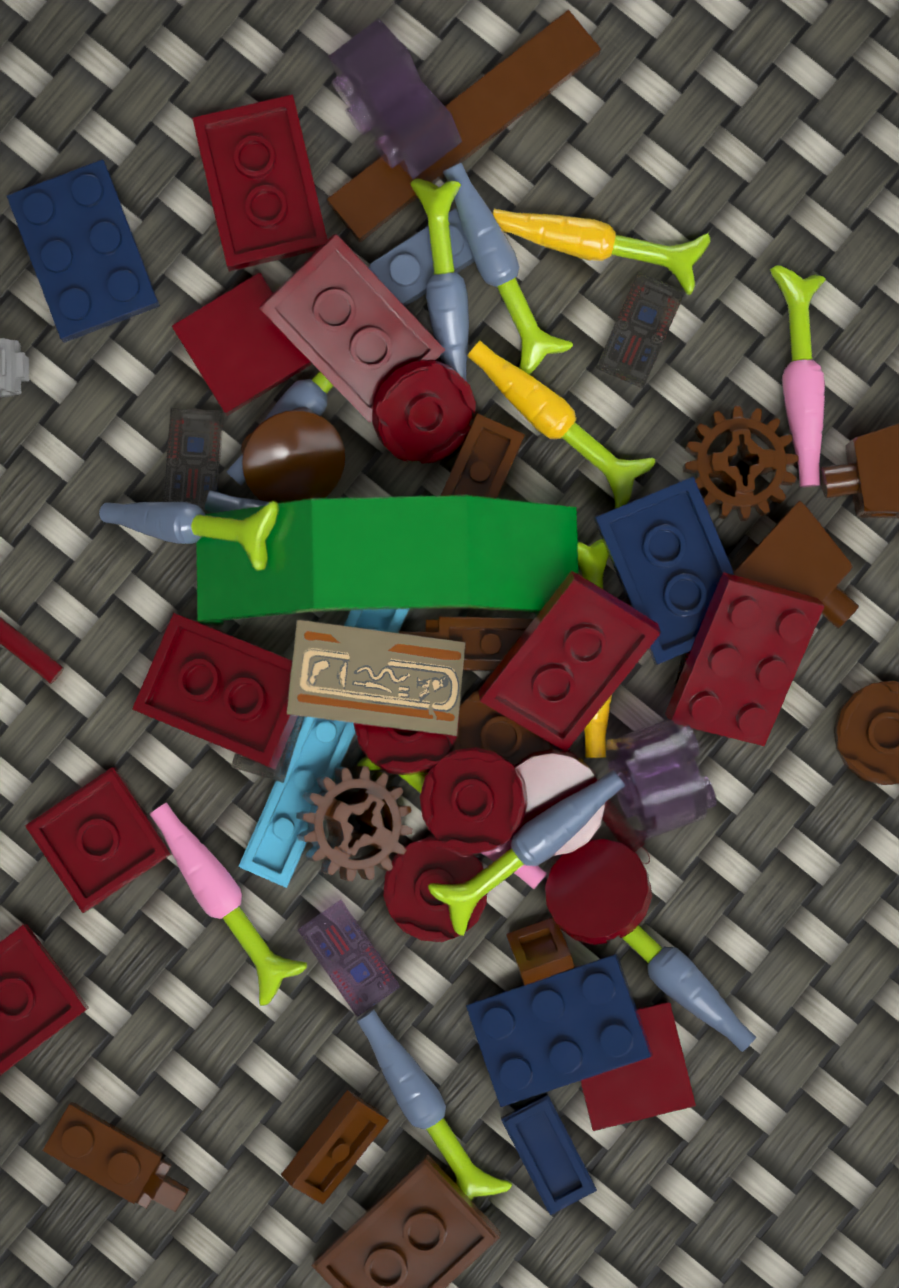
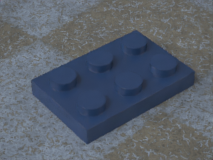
M103 159L7 195L8 202L63 343L160 307Z
M694 477L594 518L630 607L659 625L661 634L649 648L655 665L691 651L722 573L735 575Z
M617 953L466 1005L500 1107L649 1058L653 1055Z

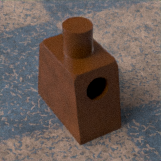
M899 424L852 439L846 445L847 464L821 467V485L825 498L853 495L857 517L899 518Z
M800 500L734 570L736 576L818 598L825 606L822 615L837 629L859 608V605L837 586L853 568L851 562Z

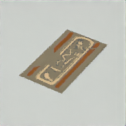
M297 620L287 714L457 736L466 642Z

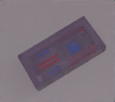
M342 899L298 929L302 938L357 1017L401 987Z

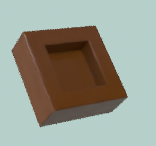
M553 917L506 934L524 985L575 968L562 931Z

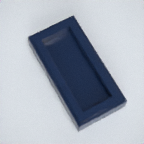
M547 1093L501 1117V1121L550 1215L597 1191Z

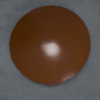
M298 407L269 417L244 439L241 446L243 455L242 469L245 481L252 493L261 501L280 504L308 499H324L338 484L345 466V449L339 433L328 420L307 407Z

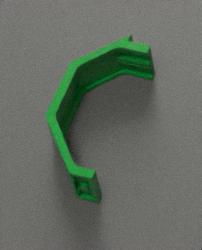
M475 496L332 498L278 504L279 510L275 525L265 540L268 560L264 570H256L253 567L246 550L238 541L201 537L196 542L197 620L203 625H224V620L315 611L428 608L535 612L536 617L569 573L574 571L578 574L577 507ZM265 506L205 515L241 521L256 514Z

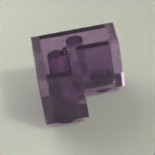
M379 18L328 56L337 74V77L332 80V84L340 97L349 106L345 110L347 116L362 135L370 131L376 137L375 147L391 168L400 164L409 176L414 179L462 142L451 113L421 81L409 50Z

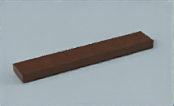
M567 10L327 199L329 206L358 242L361 243L418 198L410 185L411 181L422 179L436 184L445 176L443 171L464 162L600 55L601 48L570 10Z

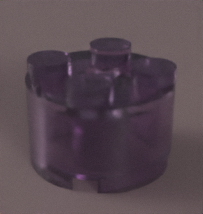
M667 719L607 741L606 750L616 749L617 759L608 762L609 771L614 769L626 785L616 793L626 818L637 815L643 827L635 829L634 832L641 840L644 841L704 820L707 809L716 806L717 801L713 786L706 776H700L694 759L695 756L699 755V745L689 725L679 728L672 720Z

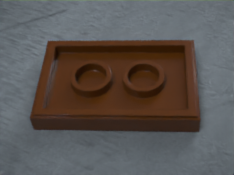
M427 1155L320 1254L311 1266L332 1288H446L500 1238L501 1232L437 1163Z

